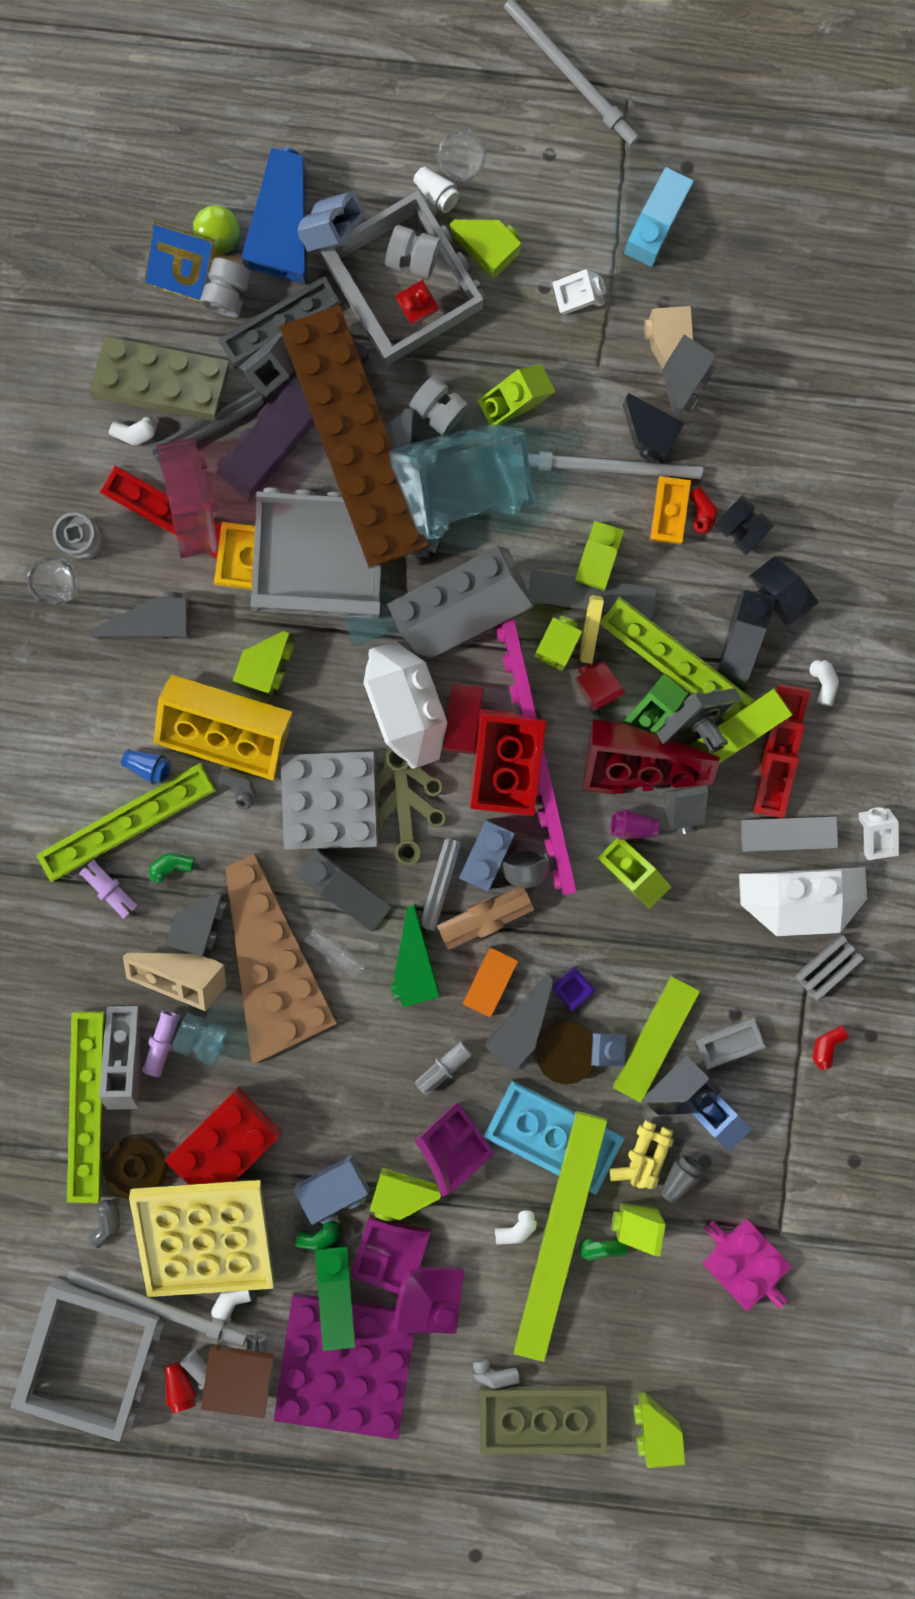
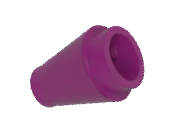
M626 809L614 811L610 825L611 835L618 837L619 840L656 838L659 832V820Z

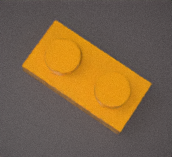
M659 476L650 541L676 545L682 544L691 480Z

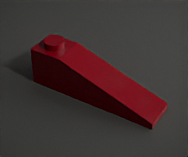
M593 719L588 741L583 791L616 795L624 794V789L642 787L644 792L654 791V786L669 784L674 788L714 784L720 757L676 741L663 744L658 735L625 723Z

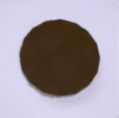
M559 1021L546 1027L538 1037L535 1049L536 1061L542 1073L553 1082L565 1085L578 1083L587 1078L595 1068V1065H591L593 1036L587 1028L573 1021Z
M128 1135L117 1140L107 1150L102 1162V1170L104 1169V1179L107 1186L116 1195L129 1199L131 1189L159 1187L166 1174V1162L164 1161L166 1158L162 1148L153 1139L143 1135Z

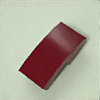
M452 683L443 751L475 754L479 713L484 694L483 687Z

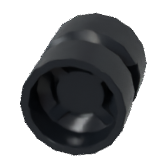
M742 495L714 526L724 536H733V544L743 554L747 555L775 525L763 513L756 514L754 512L755 506Z

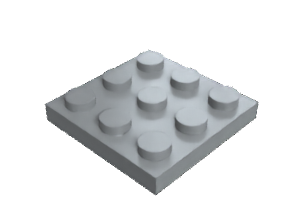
M376 752L281 755L284 850L379 846Z

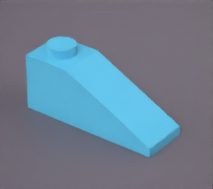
M665 167L627 241L624 251L625 255L650 267L653 266L694 180Z

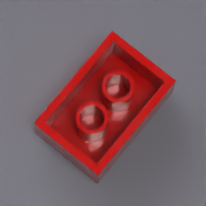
M237 1087L164 1161L188 1185L234 1182L279 1138L282 1131Z

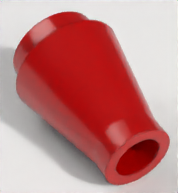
M181 1361L163 1367L166 1384L167 1407L170 1406L172 1413H178L196 1406L195 1397H197V1394L184 1368L180 1364Z

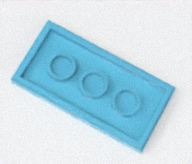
M512 1080L484 1134V1138L559 1176L575 1111ZM605 1128L589 1192L595 1195L625 1140L623 1136L608 1128Z

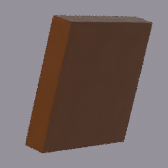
M211 1345L201 1410L264 1419L274 1354Z

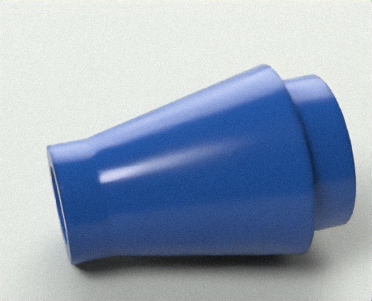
M127 749L123 754L121 766L131 770L154 785L156 783L163 784L167 780L171 770V761L167 760L164 755Z

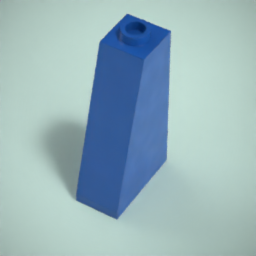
M282 147L281 150L271 148L241 259L247 269L306 285L307 249L301 242L298 234L299 223L306 216V175L303 156L299 155L294 149Z

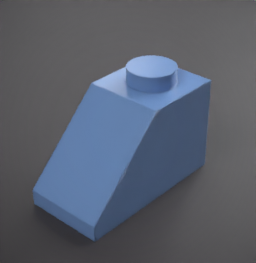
M719 1095L716 1096L715 1101L710 1106L704 1108L700 1113L693 1114L729 1151L752 1130Z

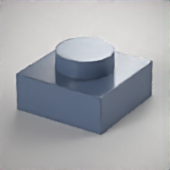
M593 1033L591 1065L625 1067L626 1035L619 1033Z

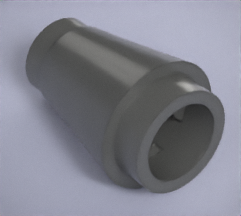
M682 1155L680 1159H675L660 1194L670 1203L676 1204L678 1199L684 1196L702 1179V1166L687 1155Z

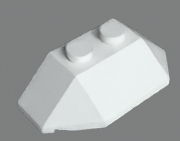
M397 642L370 649L364 686L385 743L398 756L406 760L412 769L439 760L447 727V719L426 662Z
M865 867L739 874L740 905L776 936L841 933L867 900Z

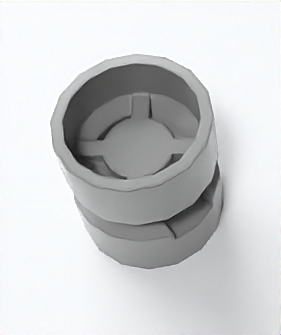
M396 225L388 245L385 266L401 272L409 268L411 275L429 280L437 260L441 238L426 233L416 236L415 230Z
M214 258L208 273L211 283L205 284L199 301L200 304L217 314L231 318L239 317L244 302L240 295L247 292L253 275L252 272L236 262L223 258Z
M433 375L415 394L409 404V408L413 409L422 419L429 418V425L442 436H445L460 421L467 411L469 404L458 394H449V387Z
M76 512L67 513L61 516L54 525L53 539L57 547L71 557L78 560H90L96 557L102 550L104 538L100 527L83 514Z

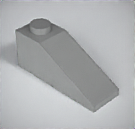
M107 1007L99 1098L107 1110L139 1109L141 1081L139 1007Z

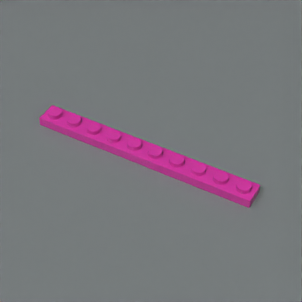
M513 617L495 627L499 643L505 642L507 654L502 655L506 674L512 673L514 685L509 686L513 704L519 703L521 715L537 718ZM543 748L537 796H540L542 808L537 809L541 828L547 827L549 839L544 840L548 857H554L556 870L551 871L555 889L561 888L562 894L567 895L575 893L576 888Z

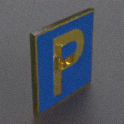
M153 221L143 284L200 301L204 286L208 283V273L215 240Z

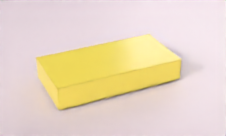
M591 595L589 597L579 652L580 660L584 663H593L604 603L602 596Z

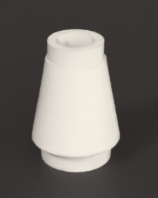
M427 167L420 168L415 174L413 182L424 196L428 198L429 202L433 204L436 211L441 210L443 213H447L453 209L460 198V192L457 190L456 184L429 170Z

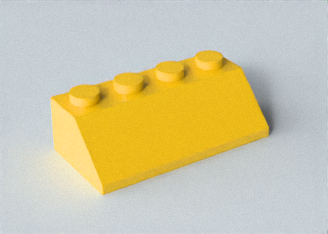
M171 674L158 698L153 744L274 780L288 736L292 712Z

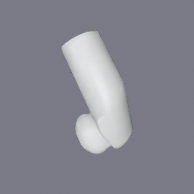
M144 417L141 421L129 427L114 420L110 426L109 435L128 444L138 446L155 435L157 423L151 417Z
M815 660L811 663L810 674L818 677L822 684L817 703L832 707L839 685V678L830 662Z
M529 1210L521 1211L518 1214L519 1222L514 1227L496 1228V1245L524 1242L536 1230L537 1222L534 1220V1213Z
M251 1290L222 1292L212 1308V1319L225 1322V1326L231 1322L230 1317L235 1305L252 1301Z

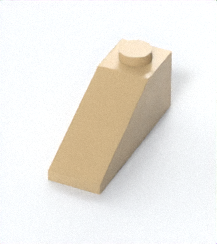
M691 306L652 309L649 319L644 321L645 339H650L651 350L662 369L683 335L693 340Z
M126 953L123 956L126 979L203 1011H206L227 987L224 964L204 956L173 953Z

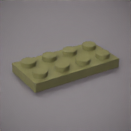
M105 337L89 391L92 398L216 421L230 368L229 360Z
M480 1386V1454H607L606 1386H506L497 1389Z

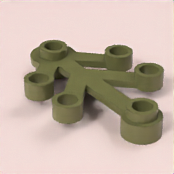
M388 747L383 755L385 766L377 775V798L379 799L380 789L393 775L395 789L378 809L379 832L383 829V822L397 807L401 843L396 847L395 856L398 862L409 866L415 864L421 855L419 845L413 841L410 805L426 817L428 824L435 828L441 827L445 823L446 816L442 810L434 809L408 787L407 774L424 786V791L429 796L439 795L442 792L443 785L438 778L430 777L421 768L412 769L406 760L401 765L395 764L393 756L396 753ZM430 781L438 782L439 790L436 793L428 791L427 785ZM439 812L443 818L440 824H433L431 822L430 816L432 813ZM407 846L412 847L414 850V856L409 859L402 855L403 848Z

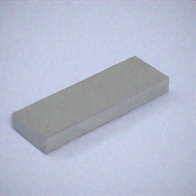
M837 817L740 820L741 850L743 852L838 848Z

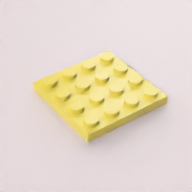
M260 1180L130 1190L129 1200L147 1297L274 1288V1274Z

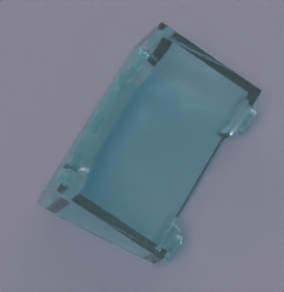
M495 424L482 425L389 451L392 469L417 532L425 535L426 539L443 537L444 531L449 529V522L492 509L503 510L505 515L519 514L522 512L523 507L534 504L525 428Z

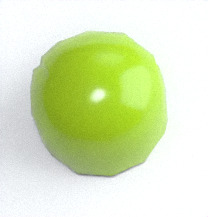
M219 205L207 206L198 212L193 221V237L211 242V255H224L234 250L240 240V223L232 211L226 207Z

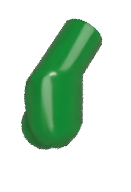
M166 853L150 864L148 869L149 878L154 883H162L173 870L192 873L195 858L175 853Z
M331 1220L323 1224V1229L316 1234L298 1231L295 1247L308 1250L328 1248L337 1242L340 1236L338 1233L339 1224Z
M584 1238L578 1246L581 1256L588 1261L626 1256L628 1252V1246L618 1240L595 1242L592 1238Z

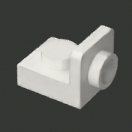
M588 269L552 282L561 314L566 315L592 304L597 306L605 304L603 295L606 294V287L600 275L598 276V274Z
M877 807L866 812H860L859 821L864 827V855L867 860L899 856V822L890 809Z

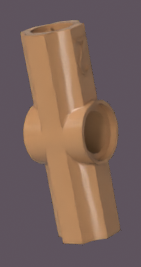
M516 887L494 899L490 897L468 907L466 912L438 924L437 927L448 950L477 936L481 938L498 931L505 926V923L533 911L534 908L526 890Z

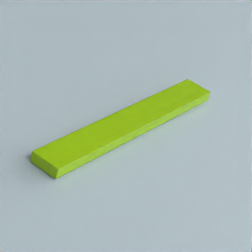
M580 1111L575 1112L513 1350L515 1355L541 1362L545 1361L603 1140L607 1118Z

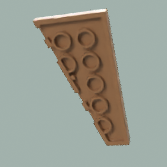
M255 853L225 867L252 1065L337 1024L334 1013Z

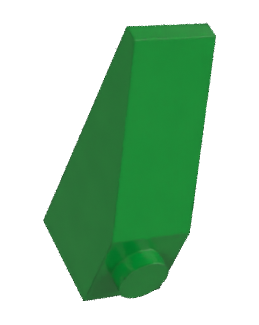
M415 903L407 907L394 974L395 982L390 983L394 1000H400L402 1008L439 998L440 996Z
M347 1247L315 1250L323 1351L354 1348Z

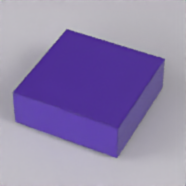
M575 966L552 985L553 991L571 1011L595 992V989Z

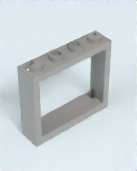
M418 190L352 229L349 238L344 243L320 249L322 260L386 367L483 309V297L485 294L481 289V284L477 279L472 281L467 273L469 265L461 252L455 253L450 244L453 242L450 232L445 225L439 226L434 217L437 215L433 204L429 202L428 198L424 200ZM416 215L427 234L441 238L438 253L468 302L392 346L341 259Z
M55 1277L48 1285L10 1408L120 1442L125 1431L131 1433L134 1421L136 1420L137 1413L132 1412L135 1401L140 1402L145 1391L146 1383L142 1382L144 1371L150 1372L156 1353L151 1352L153 1342H159L163 1333L165 1323L160 1322L161 1316ZM61 1301L146 1326L117 1420L33 1395Z

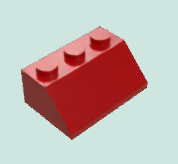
M480 709L469 795L470 809L534 816L546 720L513 712Z

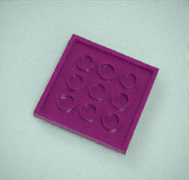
M293 1292L273 1421L398 1440L414 1333L396 1332L393 1329L396 1308L351 1301L355 1347L323 1351L319 1297Z

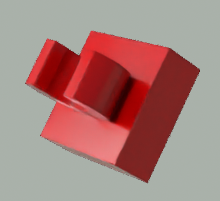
M423 279L395 295L397 303L411 326L439 311V306Z

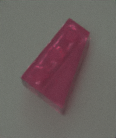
M194 438L157 444L161 472L173 518L174 530L176 531L180 557L186 558L218 552L214 518L219 517L216 498L209 499L208 494L213 493L210 474L203 475L202 471L207 469L204 451H197Z

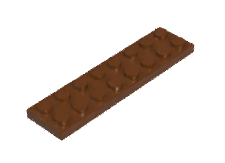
M340 305L280 325L281 335L368 568L372 569L429 548V543Z

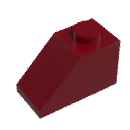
M593 661L592 664L588 663L578 669L580 675L574 681L591 712L625 694L622 686L605 662L596 665L595 661Z

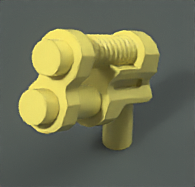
M645 1120L643 1126L639 1125L637 1130L639 1138L636 1146L628 1154L632 1160L630 1167L609 1169L610 1181L630 1180L634 1187L655 1189L660 1179L658 1176L668 1149L672 1147L674 1138H672L674 1131L662 1127L661 1131L657 1132L655 1131L657 1125ZM651 1140L658 1142L653 1158L646 1155Z

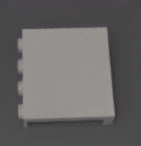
M264 488L263 492L256 491L251 612L378 619L380 614L381 565L372 569L368 568L341 493L329 492L327 496H315L314 492L310 490H296L295 494L282 493L283 490L279 488Z

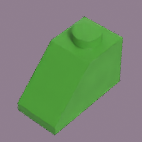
M663 674L622 723L655 734L665 724L666 718L676 712L688 693L667 675Z

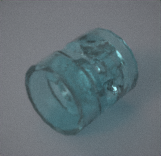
M188 1012L175 1037L172 1051L187 1057L195 1052L200 1062L214 1067L225 1045L229 1028L217 1023H212L207 1027L205 1018Z

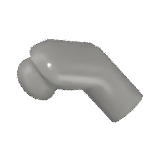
M485 1358L477 1359L473 1363L474 1371L472 1373L474 1378L490 1388L497 1389L519 1383V1374L515 1367L495 1371L490 1369V1362Z

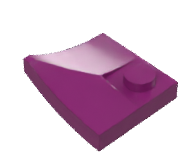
M459 1102L451 1105L414 1140L429 1164L442 1196L451 1193L495 1154Z
M370 1214L350 1277L399 1294L406 1269L420 1268L432 1229L394 1221H384Z
M461 1267L406 1269L397 1300L393 1329L396 1332L456 1334L464 1270Z

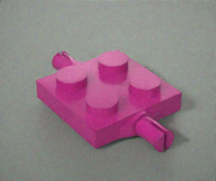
M746 1218L734 1230L727 1233L715 1221H711L709 1224L717 1233L708 1225L704 1230L717 1243L713 1251L701 1262L704 1267L746 1311L760 1298L765 1296L777 1308L783 1307L775 1296L784 1304H786L788 1299L775 1286L778 1280L792 1266Z

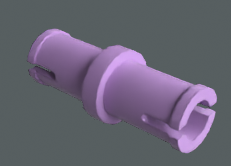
M95 860L91 861L88 867L96 876H93L86 868L79 873L99 893L97 897L100 900L105 899L122 919L129 914L121 905L122 902L131 911L138 906L118 886L120 882L117 879L112 880Z
M167 1010L161 1011L154 1036L149 1038L148 1044L150 1049L145 1065L142 1068L143 1073L154 1077H161L168 1052L172 1051L174 1047L172 1040L180 1020V1015Z

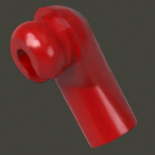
M700 486L689 494V498L697 507L693 528L697 533L707 534L714 527L717 507Z
M842 1025L819 1036L815 1040L812 1058L820 1070H828L833 1066L835 1046L849 1040L848 1034Z

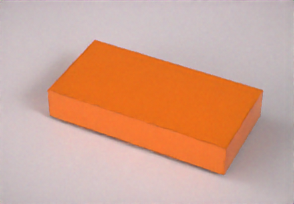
M489 947L462 1004L491 1018L518 960Z

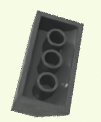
M501 546L488 550L387 604L400 634L420 659L425 662L535 607L510 550Z

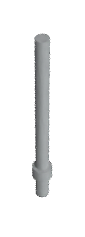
M508 0L504 4V9L603 116L602 121L611 130L615 129L630 146L635 144L639 139V135L624 120L625 115L617 106L612 107L515 0Z
M539 451V454L514 452L513 465L538 467V470L551 471V468L691 479H702L703 474L702 466L552 455V452Z
M71 1269L67 1277L68 1282L204 1332L206 1337L216 1341L223 1339L241 1347L246 1342L248 1334L226 1327L225 1322L213 1318L210 1321Z

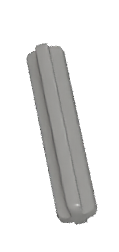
M449 838L444 840L421 918L420 926L422 928L435 930L460 849V842Z

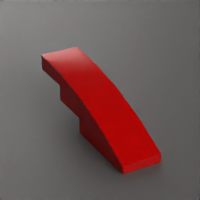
M778 683L776 691L791 711L792 716L766 733L753 813L785 818L799 761L797 755L805 726L803 720L810 690Z

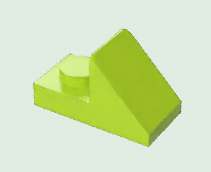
M594 521L575 582L605 591L624 530Z

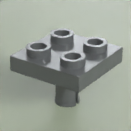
M735 688L723 691L715 689L705 694L700 692L694 693L684 701L685 706L680 711L666 718L664 721L666 725L656 734L663 744L701 736L710 753L718 752L728 744V740L725 739L716 723L742 698Z

